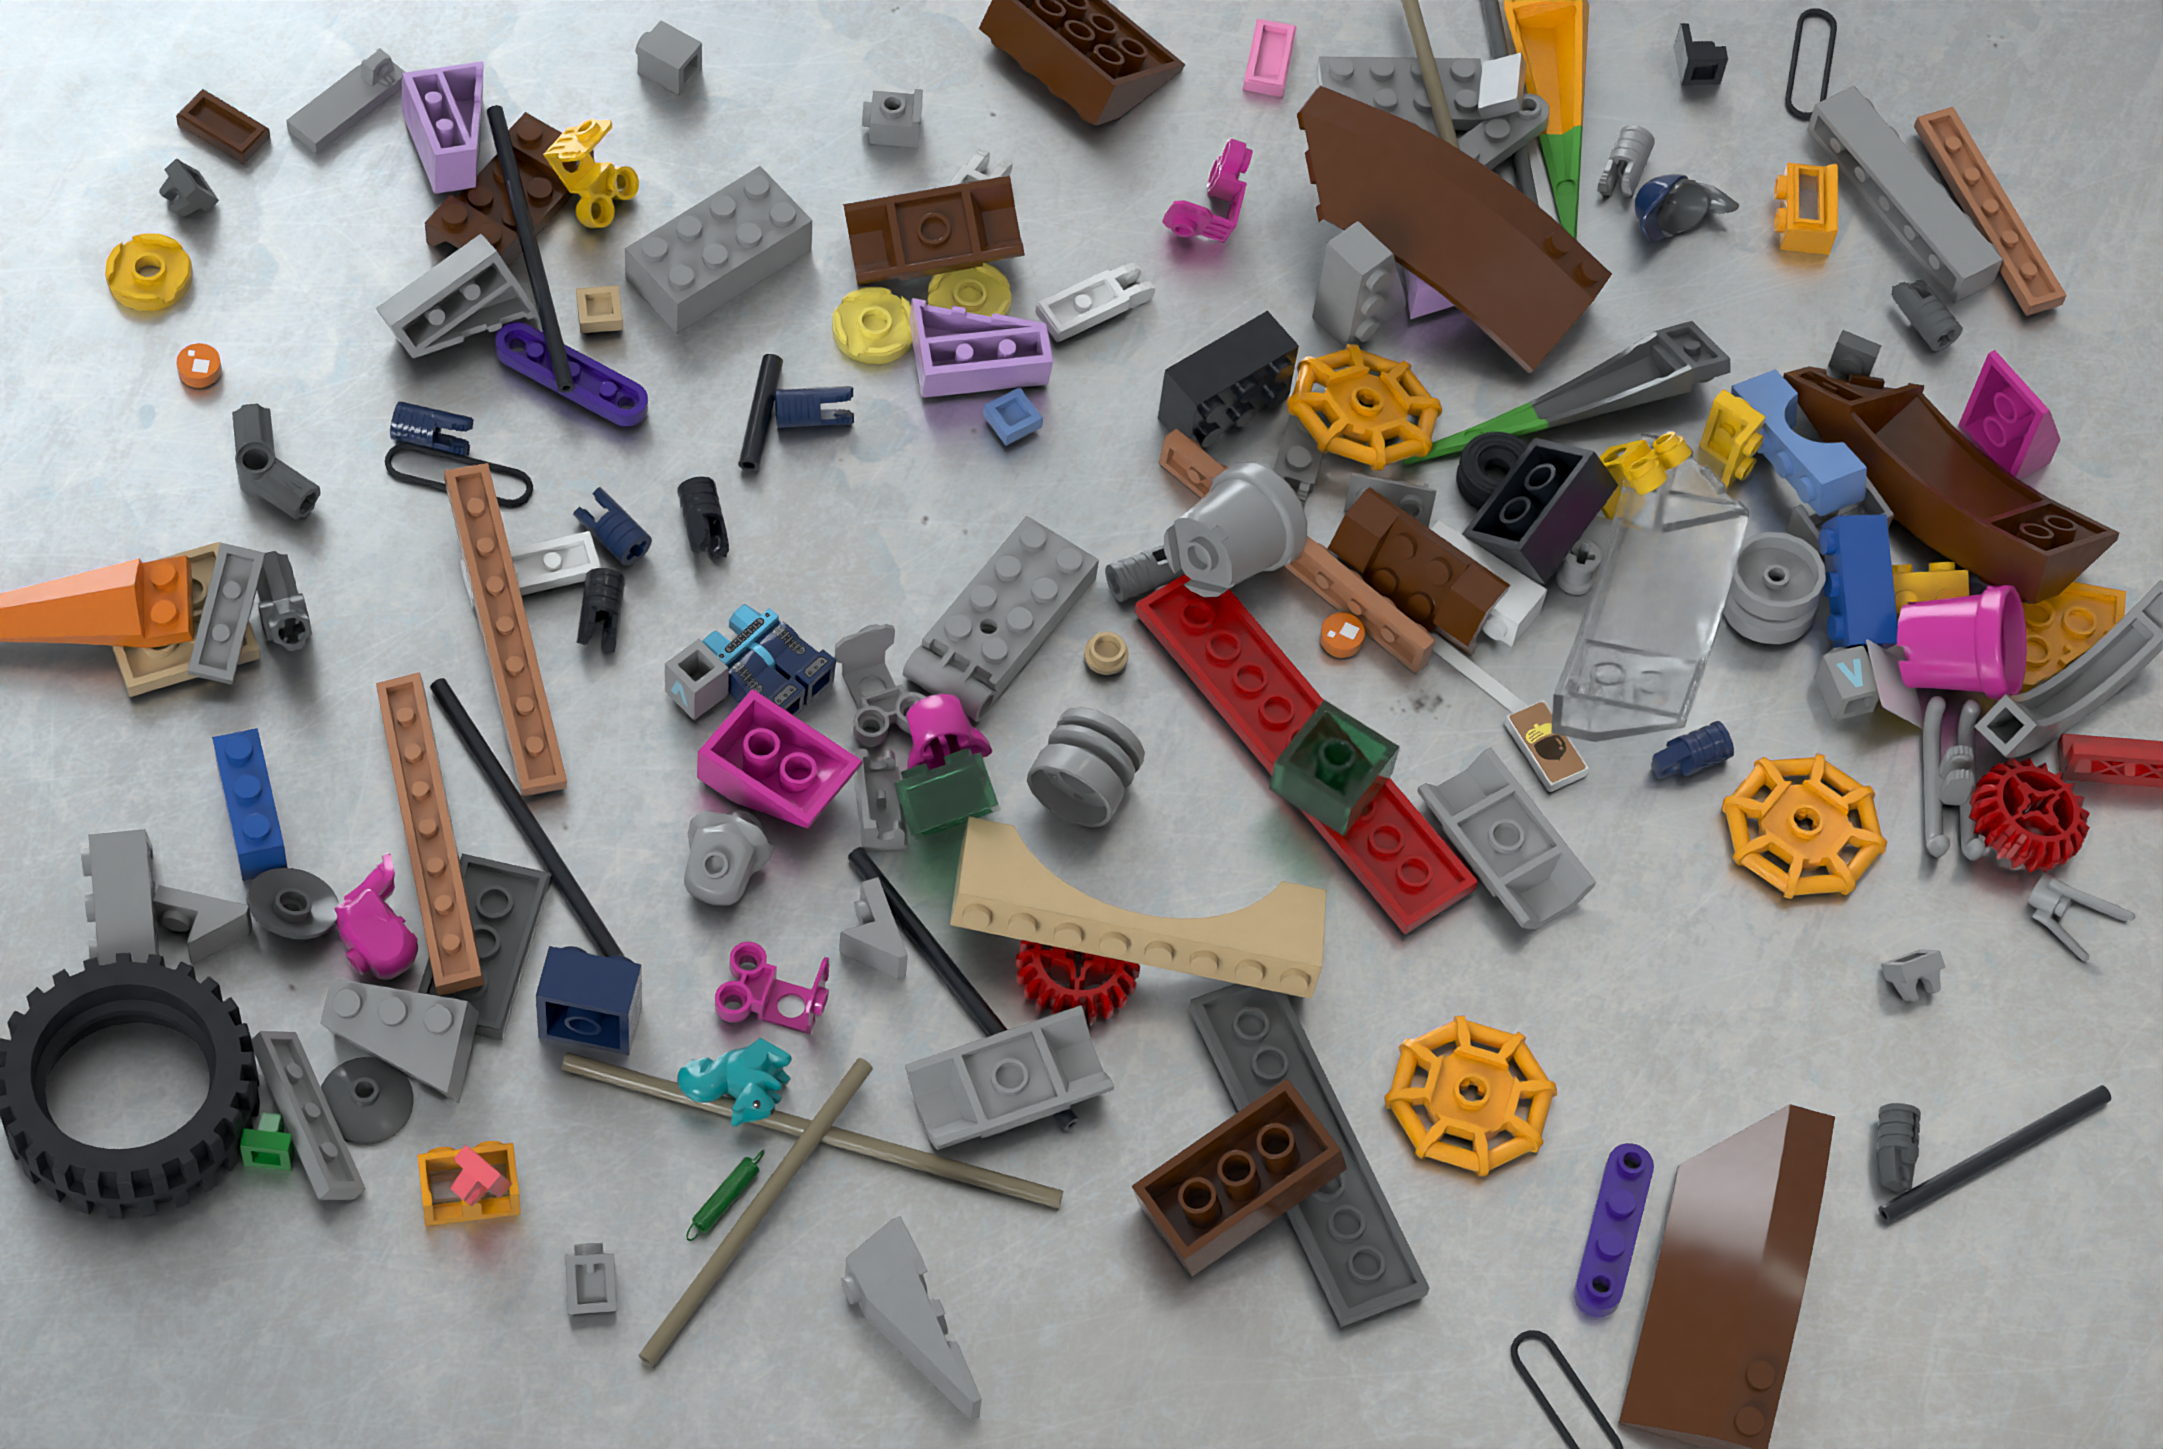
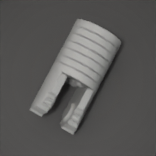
M1627 125L1621 129L1599 180L1597 192H1600L1602 195L1612 194L1613 188H1615L1620 177L1623 178L1621 185L1622 194L1625 197H1633L1655 144V138L1647 129L1636 125Z

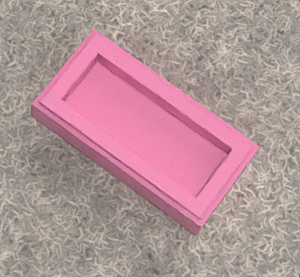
M1257 18L1243 85L1244 91L1283 98L1297 26Z

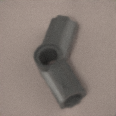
M258 403L242 405L240 409L232 412L236 451L235 462L241 490L251 497L265 498L296 520L300 517L305 518L314 509L315 503L321 495L320 487L275 457L270 408H264Z
M276 551L266 552L257 587L260 601L258 609L266 641L273 640L274 643L285 646L288 651L304 648L306 639L312 635L311 624L304 596L302 593L298 594L288 555L279 554Z

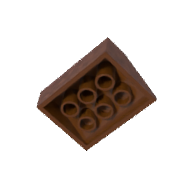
M992 0L978 28L990 38L991 43L995 47L1006 51L1019 62L1020 67L1024 71L1035 75L1049 87V91L1054 96L1064 99L1078 111V115L1083 120L1095 126L1120 118L1180 73L1185 66V63L1108 0Z

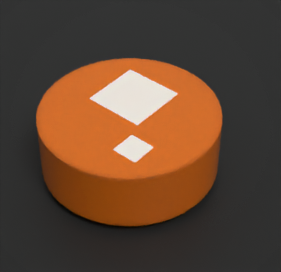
M203 343L191 344L182 349L177 356L178 375L185 384L191 387H207L216 382L221 375L220 355L210 345Z
M1345 612L1334 613L1328 616L1322 624L1320 631L1321 646L1332 656L1339 658L1351 657L1358 653L1363 645L1365 628L1362 622L1352 614Z

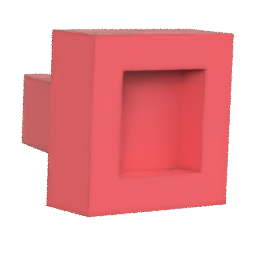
M467 1145L453 1159L464 1169L453 1182L450 1189L470 1206L476 1204L489 1190L501 1198L512 1185L507 1178Z

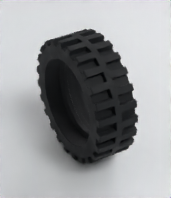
M116 953V963L101 966L98 964L97 957L84 960V971L69 976L66 969H63L52 975L55 986L44 993L36 987L26 997L30 1009L25 1015L14 1011L7 1022L11 1040L0 1038V1117L10 1150L15 1160L21 1159L24 1173L33 1184L43 1180L47 1195L58 1203L66 1195L73 1197L76 1211L90 1215L94 1205L106 1207L108 1218L123 1219L124 1209L140 1208L142 1217L157 1215L155 1205L170 1200L173 1201L177 1209L189 1203L187 1193L194 1188L200 1186L207 1193L217 1185L215 1172L221 1166L228 1171L235 1167L239 1161L237 1144L238 1142L241 1143L243 1128L253 1129L251 1117L259 1116L260 1099L258 1086H260L248 1025L247 1023L242 1024L239 1007L232 997L225 1001L222 1000L220 985L208 976L202 983H199L196 980L194 967L182 961L174 970L165 966L163 956L155 954L148 955L147 963L132 962L130 953ZM150 1023L174 1029L195 1041L201 1048L209 1067L210 1083L208 1095L197 1113L184 1126L171 1135L140 1147L106 1149L87 1145L64 1134L52 1119L46 1100V1084L49 1074L59 1059L73 1045L88 1035L114 1025Z

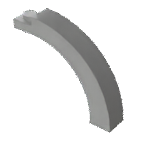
M2160 580L2104 637L2072 664L2032 690L2013 696L2005 694L1974 727L2005 757L2014 758L2031 753L2050 743L2102 706L2163 650V581Z

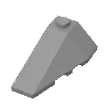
M901 1216L891 1219L846 1257L845 1276L841 1277L843 1290L851 1304L858 1302L864 1316L970 1421L974 1420L980 1415L982 1398L959 1344L954 1339L947 1342L945 1335L948 1334V1327L944 1317L945 1311L940 1299L935 1300L932 1298L929 1300L927 1296V1285L923 1274L928 1271Z

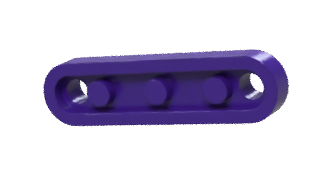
M521 322L509 323L498 331L495 339L496 354L505 365L615 424L632 426L638 424L646 417L648 412V395L643 386L564 344L575 388L570 392L560 393L557 389L543 332ZM522 348L524 350L520 352H515L512 349ZM623 406H630V407H632V408H631V409H622L621 407H623Z
M1621 1144L1611 1151L1605 1164L1573 1291L1574 1300L1579 1309L1593 1317H1605L1612 1314L1617 1309L1623 1296L1654 1171V1162L1651 1155L1646 1149L1637 1144ZM1632 1160L1638 1165V1168L1630 1169L1625 1166L1623 1161ZM1601 1283L1606 1286L1608 1291L1605 1293L1597 1292L1592 1284Z

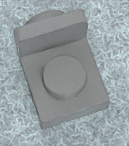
M603 1243L574 1245V1254H564L568 1314L617 1311L614 1252H603Z

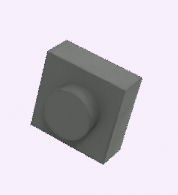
M1842 330L1828 366L1841 371L1847 376H1850V373L1870 376L1882 345Z

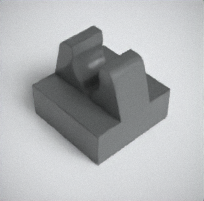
M176 158L164 169L169 177L160 188V195L169 201H172L179 195L177 202L170 207L172 212L185 217L199 208L209 211L219 201L201 173Z

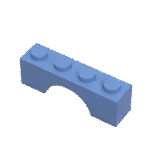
M1776 369L1731 386L1732 395L1743 398L1753 409L1766 417L1760 433L1765 438L1757 452L1762 453L1772 463L1776 473L1792 485L1803 503H1808L1821 517L1865 500L1867 467L1844 442H1815L1799 436L1792 430L1796 426L1798 393Z

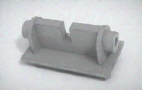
M1361 470L1360 474L1351 473L1344 511H1348L1363 492L1371 487L1429 528L1437 490L1428 488L1429 484L1424 483V486L1401 481H1391L1390 479L1367 475L1365 471Z

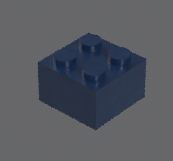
M549 946L536 992L538 1038L630 1056L642 1010V964L634 963L629 958L619 955L603 957L588 954L585 950L574 946H565L563 948Z

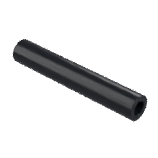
M765 354L762 357L738 462L741 469L749 472H755L760 468L775 401V389L778 387L783 359L775 354Z

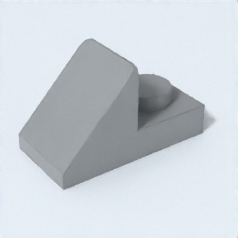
M877 877L863 881L860 887V900L854 902L860 926L841 931L839 951L853 960L896 979L906 977L908 954L880 880Z
M158 885L153 899L157 923H161L168 929L177 932L191 930L187 942L191 963H197L250 935L253 926L249 905Z

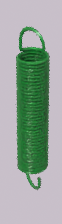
M761 1150L754 1159L744 1157L707 1202L692 1217L693 1223L686 1234L688 1241L694 1240L699 1235L696 1234L692 1239L688 1238L693 1225L700 1231L707 1233L746 1186L751 1183L752 1179L760 1172L756 1164L763 1157L764 1150Z

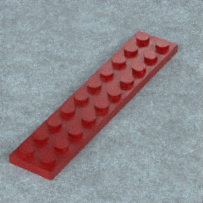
M1184 574L1136 602L1135 613L1405 935L1476 890L1478 880L1230 589L1218 597H1203L1190 591L1184 585L1191 580Z

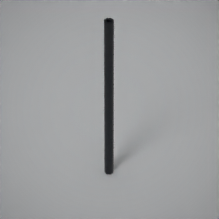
M494 105L486 111L557 389L560 393H567L572 391L575 385L504 111L501 106Z
M440 678L430 685L434 696L548 872L551 873L553 880L602 956H624L446 679Z
M862 847L854 849L848 855V860L865 881L879 878L892 915L986 1033L992 1036L1008 1030ZM1071 1108L1052 1114L1065 1131L1070 1130L1079 1122V1118Z

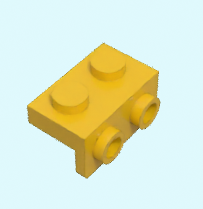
M1725 389L1713 400L1699 447L1726 464L1720 485L1728 489L1737 478L1743 481L1755 466L1757 460L1752 456L1757 452L1765 438L1760 433L1766 417L1753 409L1746 400L1741 397H1735Z
M1955 562L1929 563V572L1913 573L1912 564L1892 565L1897 623L1903 605H1908L1907 602L1969 596L1968 570H1955Z

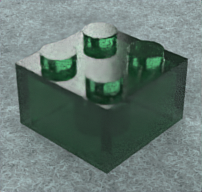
M1323 700L1275 761L1269 789L1345 836L1393 774L1400 746L1328 701Z
M970 748L945 756L946 765L929 770L927 764H921L900 772L903 780L895 782L894 786L911 835L916 840L966 823L969 816L980 818L1001 810L981 753L972 755Z

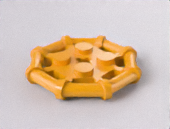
M1348 344L1343 350L1317 358L1305 357L1297 366L1299 373L1292 396L1287 400L1289 413L1297 416L1318 444L1317 450L1323 454L1331 452L1370 465L1372 470L1382 471L1385 465L1413 456L1425 457L1433 448L1431 439L1436 420L1442 413V406L1437 398L1431 397L1411 371L1412 365L1405 360L1399 363L1360 350L1357 344ZM1345 367V369H1341V370H1338V371H1335V372L1333 371V370H1336V369ZM1369 371L1380 374V377L1369 374ZM1316 382L1326 387L1324 393L1311 392L1313 384ZM1359 401L1365 405H1373V408L1365 407ZM1322 411L1332 424L1329 429L1315 412ZM1407 414L1418 416L1417 426L1406 421ZM1399 437L1403 441L1385 447L1384 440Z
M1816 753L1815 757L1769 760L1766 757H1762L1754 762V769L1735 792L1723 799L1721 809L1727 815L1735 852L1732 858L1737 866H1746L1782 891L1785 898L1792 899L1794 895L1840 892L1843 895H1847L1855 891L1856 882L1876 857L1886 852L1887 840L1882 837L1873 800L1876 793L1871 786L1861 785L1827 762L1825 755ZM1809 775L1808 780H1804L1799 785H1791L1792 781H1784L1783 777ZM1820 780H1824L1825 782H1827L1828 784L1842 792L1845 796H1840L1835 791L1821 783ZM1766 785L1772 791L1766 800L1761 803L1752 799L1759 789ZM1850 810H1858L1862 829L1853 828L1852 821L1849 824L1847 814ZM1806 817L1810 818L1813 821L1811 826L1813 830L1805 831L1800 829L1794 818L1801 821ZM1746 818L1758 820V837L1752 841L1750 840ZM1847 844L1860 849L1848 865L1838 856ZM1767 850L1790 865L1788 872L1786 873L1761 856V854ZM1819 866H1826L1830 875L1799 877L1802 870L1814 871Z
M1464 1015L1454 1016L1453 1021L1413 1040L1406 1038L1399 1045L1401 1054L1390 1091L1385 1094L1384 1101L1385 1107L1393 1111L1416 1148L1415 1155L1422 1160L1428 1157L1475 1171L1477 1176H1488L1490 1170L1527 1152L1536 1153L1544 1144L1542 1134L1552 1098L1557 1095V1087L1555 1082L1549 1081L1526 1045V1037L1520 1032L1512 1034L1466 1020ZM1470 1040L1500 1049L1497 1054L1471 1046ZM1454 1041L1457 1047L1454 1049L1453 1054L1444 1058V1054L1436 1057L1431 1052ZM1510 1060H1515L1527 1081L1519 1082L1516 1076L1513 1079L1508 1071V1062ZM1416 1066L1429 1071L1425 1088L1410 1087ZM1469 1085H1474L1478 1087L1477 1094L1484 1098L1471 1102L1466 1100L1459 1090L1466 1091ZM1519 1099L1532 1100L1527 1122L1514 1115ZM1413 1106H1425L1427 1117L1433 1124L1429 1132L1426 1131L1413 1110ZM1505 1129L1515 1137L1488 1150L1487 1140L1494 1139L1499 1132ZM1445 1133L1473 1141V1151L1440 1142Z

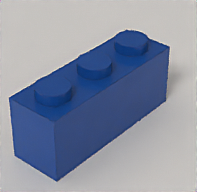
M1887 515L1836 516L1822 524L1818 539L1819 550L1822 555H1825L1826 581L1823 591L1824 595L1829 598L1831 615L1827 620L1828 637L1833 641L1834 648L1846 647L1850 649L1864 646L1866 652H1869L1866 642L1868 639L1880 647L1888 649L1897 644L1898 623Z
M258 728L212 737L242 881L254 879L259 874L270 869L288 868L284 842Z

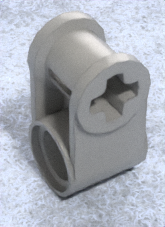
M1596 515L1581 538L1560 563L1556 573V581L1565 592L1581 595L1592 589L1602 558L1605 557L1615 524L1614 520Z

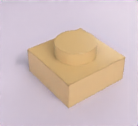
M619 285L576 288L580 333L623 330Z

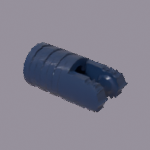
M853 387L775 389L777 428L851 425L854 423V413L850 410H821L820 404L851 401V398L854 397Z
M399 401L394 409L391 420L390 438L465 456L469 455L470 452L469 441L443 434L441 430L444 428L467 432L473 430L474 419L464 415Z
M601 487L597 488L592 493L595 496V500L604 509L609 511L597 523L595 518L580 506L574 511L573 515L623 565H632L639 561L649 550L652 543L651 536Z

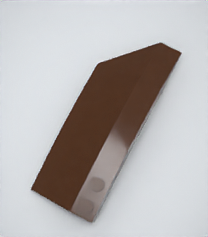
M1321 85L1315 89L1297 113L1299 129L1305 130L1309 148L1305 152L1310 182L1311 184H1316L1320 202L1316 206L1318 221L1320 222L1324 219L1342 230H1346L1359 221L1394 254L1397 263L1430 285L1465 313L1529 374L1536 369L1591 305L1611 277L1612 273L1556 220L1520 190L1482 163L1408 120Z
M1810 366L1786 372L1783 375V378L1798 393V405L1825 443L1844 442L1867 467V478L1893 512L1894 519L1931 548L1961 567L1979 575L1978 579L1981 582L1991 586H2014L2023 603L2037 604L2040 601L2058 596L2118 540L2120 532L2048 498L2014 477L1985 455L1957 430L1923 394L1925 385L1908 383V385L1899 388L1884 387L1885 381L1883 378L1850 373L1849 380L1846 381L1834 379L1826 375V369Z
M1789 1104L1677 1167L1678 1170L1660 1253L1618 1421L1619 1424L1707 1449H1768L1809 1271L1824 1193L1835 1116Z

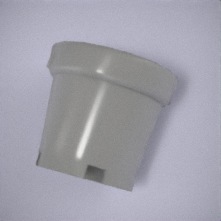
M1237 462L1214 477L1209 492L1181 517L1176 519L1174 525L1169 527L1164 534V552L1174 574L1182 569L1191 579L1184 584L1190 591L1203 597H1218L1231 587L1261 571H1275L1297 559L1307 543V519L1301 501L1289 483L1273 469L1256 462Z

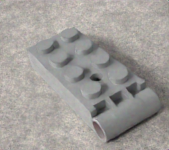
M1026 516L924 636L922 645L917 647L907 660L903 669V676L933 695L943 693L958 697L966 715L977 722L980 721L996 699L1096 580L1099 559Z

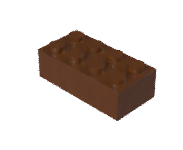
M1287 1078L1133 1184L1132 1189L1143 1211L1191 1277H1193L1347 1170L1340 1147Z

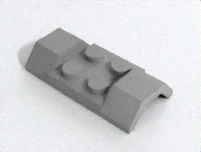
M1491 747L1484 750L1465 771L1442 784L1435 786L1425 783L1418 787L1417 792L1442 823V831L1492 896L1499 897L1522 928L1537 930L1567 913L1595 886L1596 881Z
M1081 1005L905 1065L917 1110L928 1138L937 1150L978 1136L985 1138L1070 1109L1071 1104L1114 1090L1113 1082L1103 1071L1090 1039L1085 1014Z

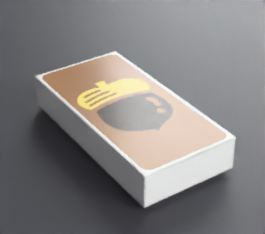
M1544 699L1505 717L1504 725L1548 793L1587 776L1588 766Z

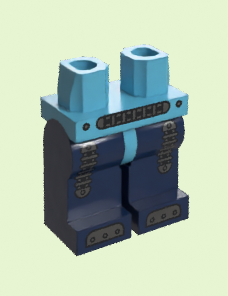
M743 604L729 619V628L738 635L733 641L730 642L717 630L711 632L702 640L729 668L728 692L739 703L753 689L793 716H797L803 710V704L809 705L834 682L836 659L824 649L818 652L798 636L794 629L785 622L780 621L779 616L770 608L761 615L753 608Z

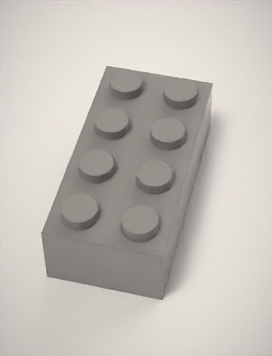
M759 166L626 247L625 278L678 334L810 252L812 248L813 220Z

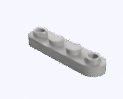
M1523 94L1522 110L1484 120L1458 139L1460 150L1492 170L1547 128L1549 123V106L1538 95Z

